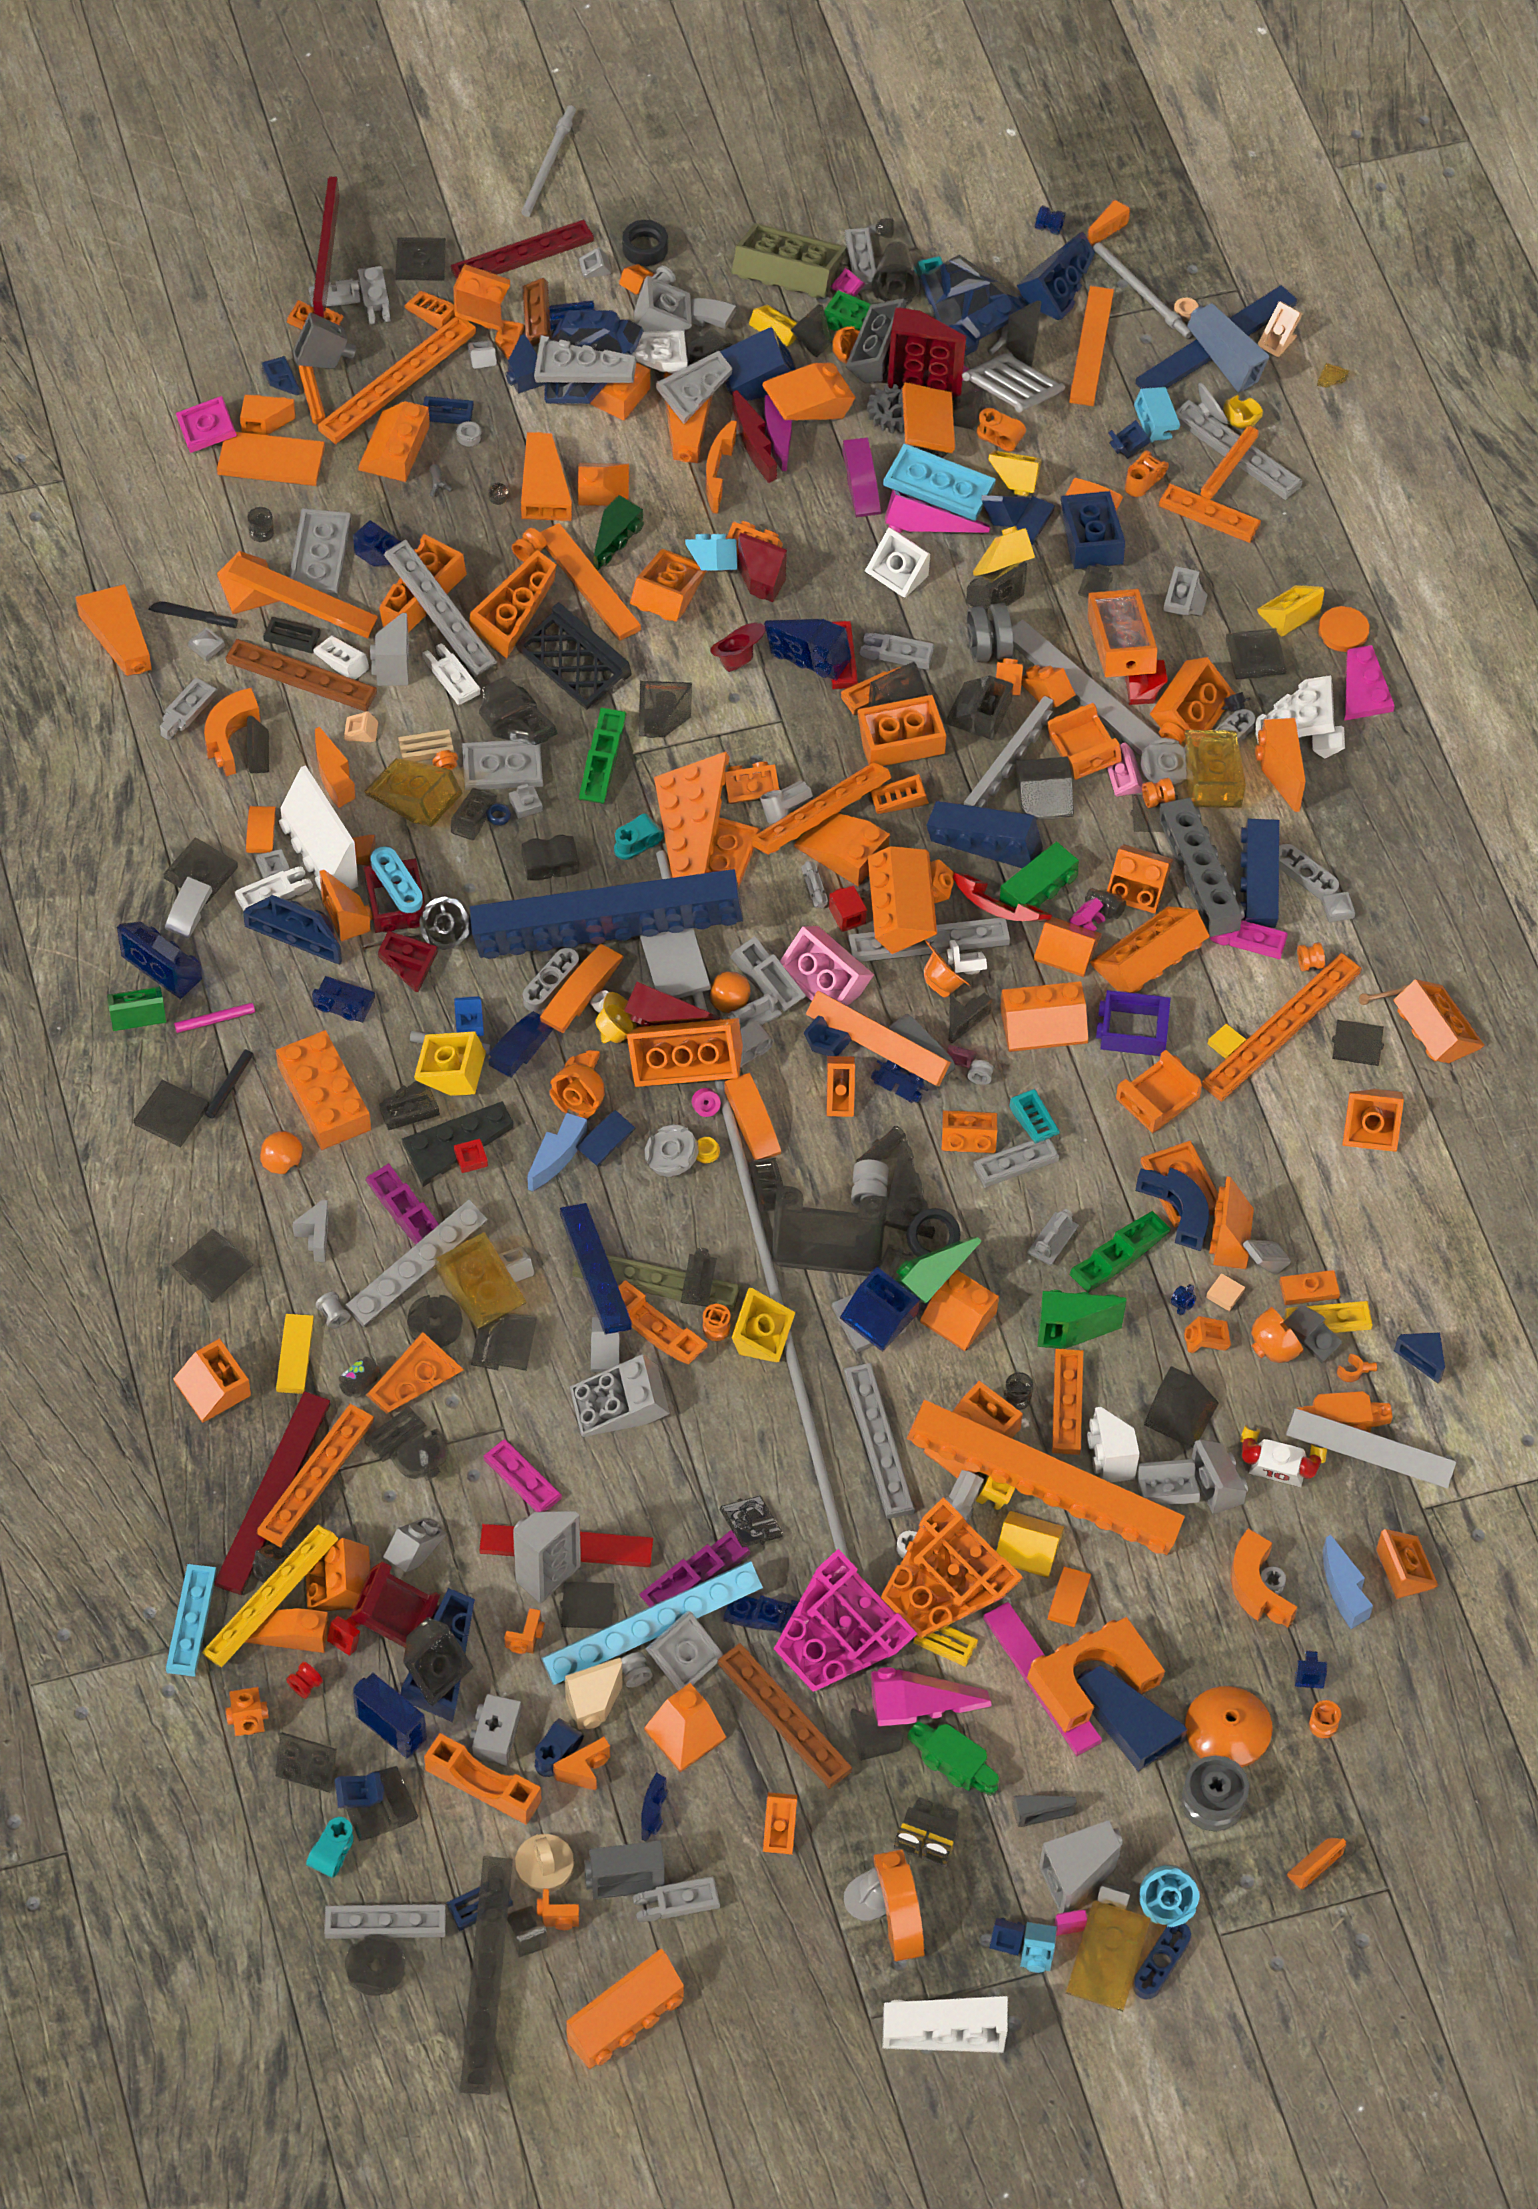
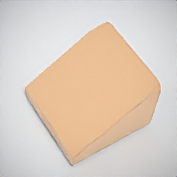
M369 711L347 717L344 739L348 741L375 742L378 720Z

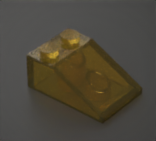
M1185 730L1187 793L1194 807L1241 808L1246 782L1236 731Z
M395 758L364 791L367 796L412 823L429 827L436 824L442 815L463 794L451 769Z
M485 1232L436 1258L435 1270L449 1293L477 1329L488 1325L527 1302Z
M1094 1900L1066 1994L1123 2012L1151 1918Z

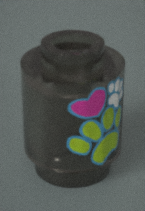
M369 1357L358 1359L339 1377V1387L348 1397L354 1396L358 1398L378 1380L377 1376L381 1371L378 1365Z

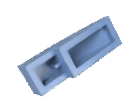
M566 1113L557 1135L546 1132L527 1176L528 1190L534 1191L547 1183L573 1158L578 1151L577 1146L587 1135V1119Z
M1329 1535L1326 1537L1323 1547V1563L1327 1583L1340 1614L1350 1629H1353L1370 1618L1373 1605L1361 1591L1365 1577L1335 1539Z

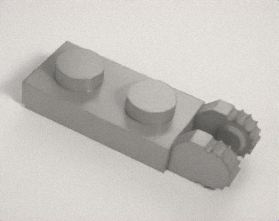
M382 266L358 269L362 299L369 324H375L376 317L374 311L381 310L384 322H390L389 301Z
M866 633L864 635L863 642L867 645L861 646L859 652L863 658L871 660L879 658V660L929 670L934 652L933 643L889 634Z
M713 1876L656 1887L655 1890L641 1892L633 1896V1901L636 1905L651 1904L658 1901L659 1906L639 1911L636 1914L638 1922H650L660 1917L665 1919L720 1908Z

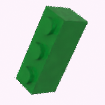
M1056 841L1001 885L999 900L1015 909L1018 904H1031L1040 908L1044 901L1054 898L1060 888L1065 884H1071L1077 878L1079 860Z

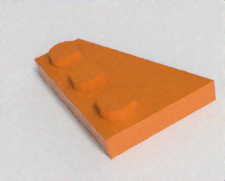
M422 1332L366 1396L387 1414L457 1375L464 1369Z

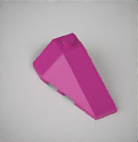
M894 489L884 519L885 523L889 524L888 528H892L899 533H902L903 530L910 532L989 533L990 530L988 523L977 519L974 521L958 514H951L950 511L932 505V507L928 506L927 502Z
M884 1667L878 1671L871 1672L872 1705L878 1726L917 1722V1716L930 1715L931 1718L942 1717V1713L945 1710L950 1709L953 1712L962 1713L991 1707V1699L988 1690L904 1670H895L891 1667Z

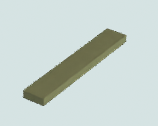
M581 1248L572 1271L574 1277L613 1286H619L626 1280L640 1292L705 1307L712 1304H722L731 1313H734L740 1292L739 1284Z

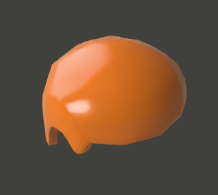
M855 327L839 329L833 339V353L839 361L845 364L849 360L860 332Z
M731 971L722 972L720 975H717L710 990V1001L713 1006L722 1012L730 1013L747 1005L751 994V986L748 979L738 972Z
M275 1132L264 1140L261 1146L260 1161L263 1167L271 1173L286 1174L291 1167L299 1165L303 1153L302 1144L290 1132Z

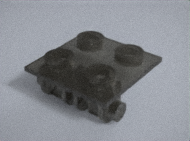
M281 1732L275 1776L331 1793L333 1778L336 1779L339 1767H335L337 1749Z

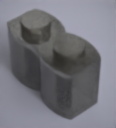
M557 835L549 840L533 838L522 843V859L527 880L538 881L553 876L564 877L579 873V858L574 836Z

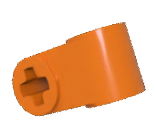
M986 408L980 412V424L976 430L978 437L1000 447L1004 451H1013L1026 433L1025 425L1021 421L1000 413L993 408Z
M1148 450L1143 452L1139 459L1128 468L1125 482L1126 493L1133 497L1143 496L1156 482L1164 477L1169 464L1166 461L1161 462L1156 459Z

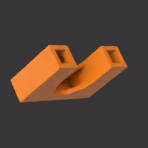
M1127 1617L1119 1621L1111 1620L1101 1630L1095 1633L1092 1631L1087 1632L1077 1642L1071 1645L1069 1643L1063 1644L1053 1654L1047 1657L1041 1655L1031 1663L1027 1679L1064 1733L1088 1722L1094 1706L1074 1677L1073 1669L1078 1664L1091 1660L1105 1662L1114 1667L1127 1685L1140 1694L1160 1685L1165 1670Z

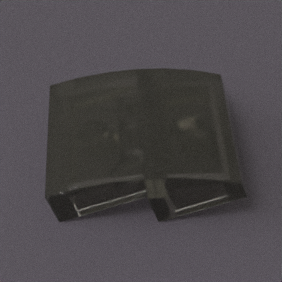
M211 1229L172 1266L190 1285L194 1284L213 1303L243 1276L253 1264L232 1243L217 1231Z
M508 1313L481 1314L471 1365L497 1371L499 1366L527 1371L537 1317Z
M397 1766L374 1771L380 1773V1778L384 1785L383 1800L371 1807L346 1808L359 1841L395 1830L418 1818L417 1811Z

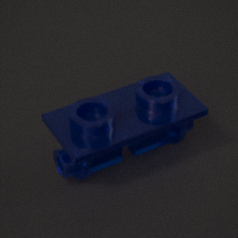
M877 1060L881 1068L879 1071L875 1069L871 1075L874 1084L890 1092L895 1084H898L899 1087L895 1092L896 1095L910 1103H919L923 1095L920 1093L921 1089L928 1091V1088L923 1084L924 1079L912 1072L909 1075L900 1072L901 1067L889 1060L886 1063Z

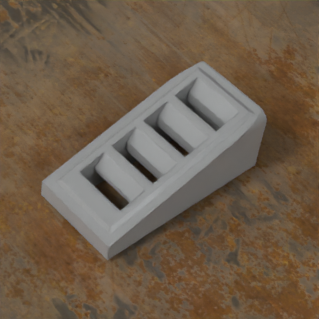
M1246 1240L1243 1243L1244 1248L1257 1265L1272 1274L1277 1275L1291 1263L1290 1258L1276 1242Z

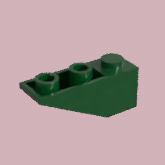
M620 495L603 511L593 555L594 567L597 571L603 565H608L613 555L618 550H622L628 540L634 534H638L644 525L643 509Z

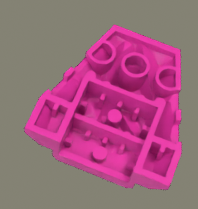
M839 1549L816 1569L773 1649L812 1692L897 1654L917 1635L898 1612L895 1614L856 1572L858 1569Z

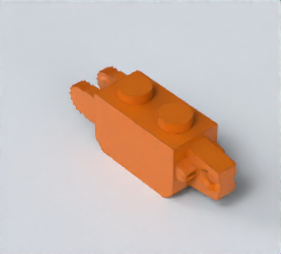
M1363 1391L1318 1394L1312 1406L1297 1407V1409L1369 1433L1372 1427L1392 1422L1390 1403L1370 1402V1396Z

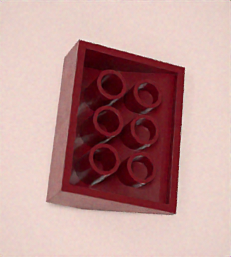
M895 307L891 329L888 373L889 389H892L894 384H897L898 389H902L906 382L952 392V403L960 404L966 336L920 310Z

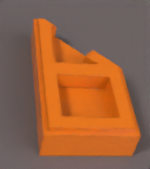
M502 320V327L500 330H497L495 344L507 359H509L519 337L524 333V323Z

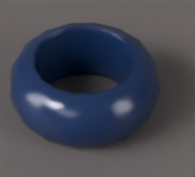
M494 804L487 810L488 821L493 825L501 826L510 820V809L504 804ZM496 811H502L506 814L502 818L492 816Z

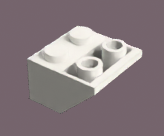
M1096 1407L1094 1419H1090L1091 1432L1087 1433L1089 1448H1094L1096 1456L1093 1457L1094 1473H1099L1101 1479L1110 1483L1135 1480L1139 1449L1134 1428L1102 1407Z

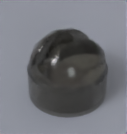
M883 218L879 220L876 224L877 233L882 237L892 238L894 235V219Z
M499 482L492 484L488 491L490 502L495 505L506 503L509 498L507 487Z

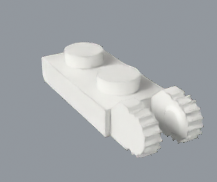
M441 643L436 646L437 653L441 657L439 661L428 650L422 653L428 667L458 705L480 695V688L455 655L448 651L445 645Z
M298 866L238 889L235 892V897L244 911L245 908L271 895L286 900L295 895H302L309 891L313 884L310 879H302L306 872L303 867Z

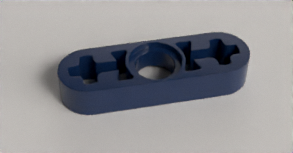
M1185 1923L1165 1928L1136 1973L1133 1990L1138 1997L1142 1999L1154 1998L1170 1976L1190 1943L1191 1930ZM1179 1931L1182 1933V1939H1178L1172 1949L1169 1947L1172 1934H1176ZM1160 1953L1166 1954L1170 1958L1171 1963L1166 1967H1160L1154 1962L1155 1955ZM1152 1971L1156 1974L1152 1985L1147 1987V1989L1142 1988V1981H1147Z

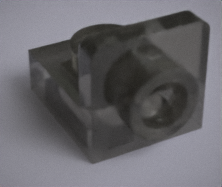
M1095 564V567L1088 565L1078 595L1088 598V593L1107 591L1110 582L1113 580V574L1109 572L1110 569L1101 564Z
M274 1543L256 1550L252 1575L265 1583L294 1550L287 1544H284L281 1548Z

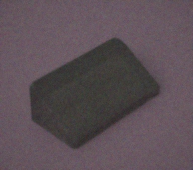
M248 716L247 760L249 772L268 773L269 731L253 716Z

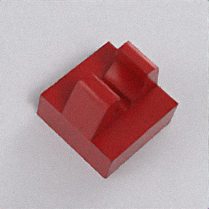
M481 1139L454 1145V1152L461 1173L488 1167V1160Z
M337 1616L330 1624L327 1641L350 1656L357 1650L361 1632L357 1628L361 1624L350 1617L344 1620Z

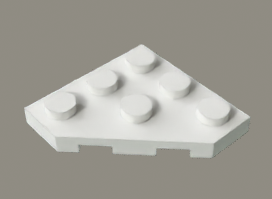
M684 330L644 331L636 350L632 354H626L635 356L636 362L662 372L674 374L687 367Z
M1331 676L1305 679L1298 685L1299 690L1292 695H1285L1274 704V710L1269 714L1260 715L1256 719L1257 742L1258 731L1263 729L1264 719L1295 718L1298 738L1334 732L1333 684Z

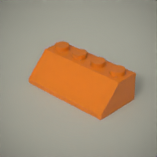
M889 846L868 856L875 939L891 954H894L936 935L937 925L929 852L925 849Z
M1168 906L1094 958L1090 963L1117 991L1136 993L1144 987L1143 984L1147 981L1161 976L1163 970L1168 966L1179 963L1183 959L1182 956L1186 953L1200 948L1202 942L1210 936L1196 909Z
M739 1018L636 1027L627 1034L635 1087L732 1079L740 1076L743 1043Z
M662 1948L566 2021L567 2043L589 2069L596 2064L601 2066L611 2058L614 2050L620 2046L622 2048L628 2046L635 2039L636 2033L643 2028H651L658 2022L659 2016L666 2010L672 2011L682 2003L684 1985Z

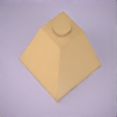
M621 1658L565 1676L566 1702L578 1730L584 1728L587 1730L594 1729L608 1717L622 1689Z

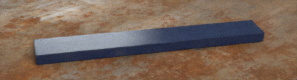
M1280 285L1229 319L1249 336L1269 323L1279 302L1294 307L1297 305L1298 299ZM1196 339L1138 376L1135 384L1140 389L1163 387L1167 389L1211 361L1212 358Z

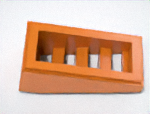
M1114 200L1088 229L1087 239L1092 247L1128 223L1130 208Z
M423 291L417 293L405 304V309L438 330L456 317L454 314V304Z
M919 774L870 791L877 814L929 804ZM911 790H916L917 793L912 794ZM906 791L907 796L902 798L901 792ZM895 793L897 800L892 801L890 794ZM885 795L887 803L882 804L880 796Z

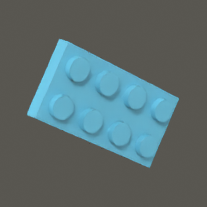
M904 444L885 476L883 486L975 521L984 506L981 496L990 495L995 486L996 479Z

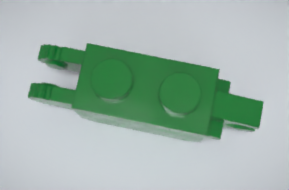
M917 1721L910 1729L907 1739L922 1752L921 1759L928 1768L933 1771H940L947 1776L951 1784L958 1788L963 1787L969 1791L973 1786L981 1793L987 1794V1796L994 1795L997 1792L999 1776L996 1771L994 1772L992 1768L986 1765L987 1753L985 1749L948 1724L939 1725L935 1730Z

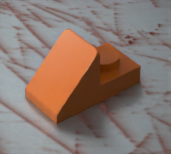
M605 1737L554 1763L553 1773L556 1781L596 1790L597 1780L591 1768L597 1769L603 1766L610 1758V1745Z
M768 1792L763 1852L792 1854L797 1795Z

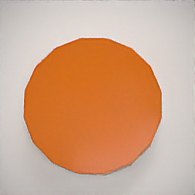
M1334 607L1324 612L1320 618L1318 634L1324 640L1323 643L1327 647L1335 651L1347 652L1348 649L1359 648L1365 644L1369 635V623L1360 611L1352 607Z

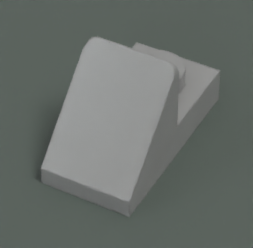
M321 1200L293 1222L295 1237H309L308 1251H313L314 1262H325L329 1220L328 1200Z
M592 1317L591 1372H604L619 1365L620 1318Z

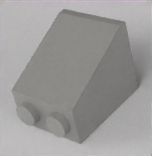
M1109 1820L1043 1843L1039 1868L1059 1913L1074 1911L1116 1869L1123 1841L1117 1828H1112Z

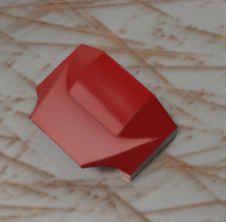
M1157 660L1156 673L1125 676L1129 705L1155 704L1158 691L1168 682L1165 660Z

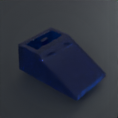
M825 619L766 620L764 622L771 654L778 659H786L793 662L799 668H807L823 678L828 677L837 680L852 659L846 628Z

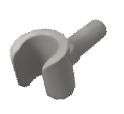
M1005 325L1002 329L1001 338L988 350L989 354L993 355L1004 344H1013L1017 330L1013 333H1008L1010 325Z

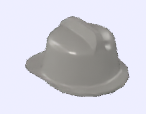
M875 1867L850 1882L844 1892L846 1910L854 1918L861 1921H872L886 1914L884 1897Z

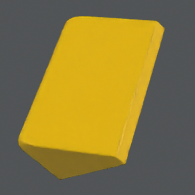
M769 305L754 309L749 321V325L759 332L772 326L786 347L790 346L805 330L804 326Z

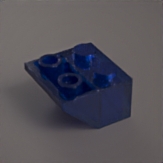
M876 1267L859 1285L842 1312L840 1319L883 1352L917 1316L920 1299L879 1267Z

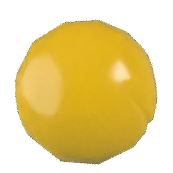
M1239 395L1227 399L1223 405V413L1228 422L1242 430L1248 426L1253 427L1263 415V409L1260 404L1252 398L1241 401L1239 400Z

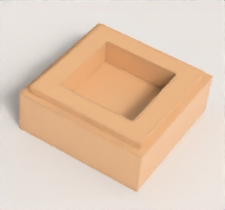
M1221 1273L1207 1292L1206 1298L1230 1312L1244 1293L1245 1287Z

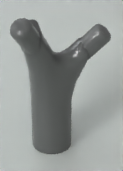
M431 465L430 472L433 478V487L430 496L434 497L439 487H444L450 492L452 487L443 479L439 465Z

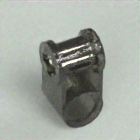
M715 329L707 331L704 335L688 344L687 352L689 358L687 360V367L717 351L720 352L732 346V343Z

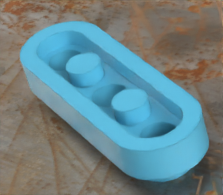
M390 847L375 849L371 854V866L398 909L405 913L418 911L423 904L422 892L397 853Z

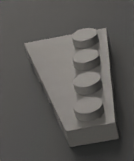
M541 335L534 378L536 382L633 383L636 359L635 356L604 350L603 352L593 350L591 346H574L569 341H552L549 337Z

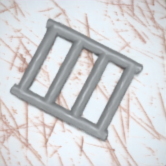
M1010 352L969 369L962 375L965 381L970 380L1015 407L1017 412L1029 409L1065 390L1063 383H1057L1014 358Z

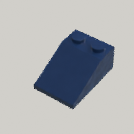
M1110 491L1061 496L1064 525L1073 568L1083 569L1124 564L1126 542Z

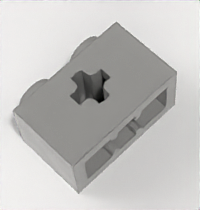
M487 1694L484 1704L479 1703L476 1713V1721H479L477 1730L471 1731L468 1747H472V1754L475 1759L507 1766L521 1717V1701Z

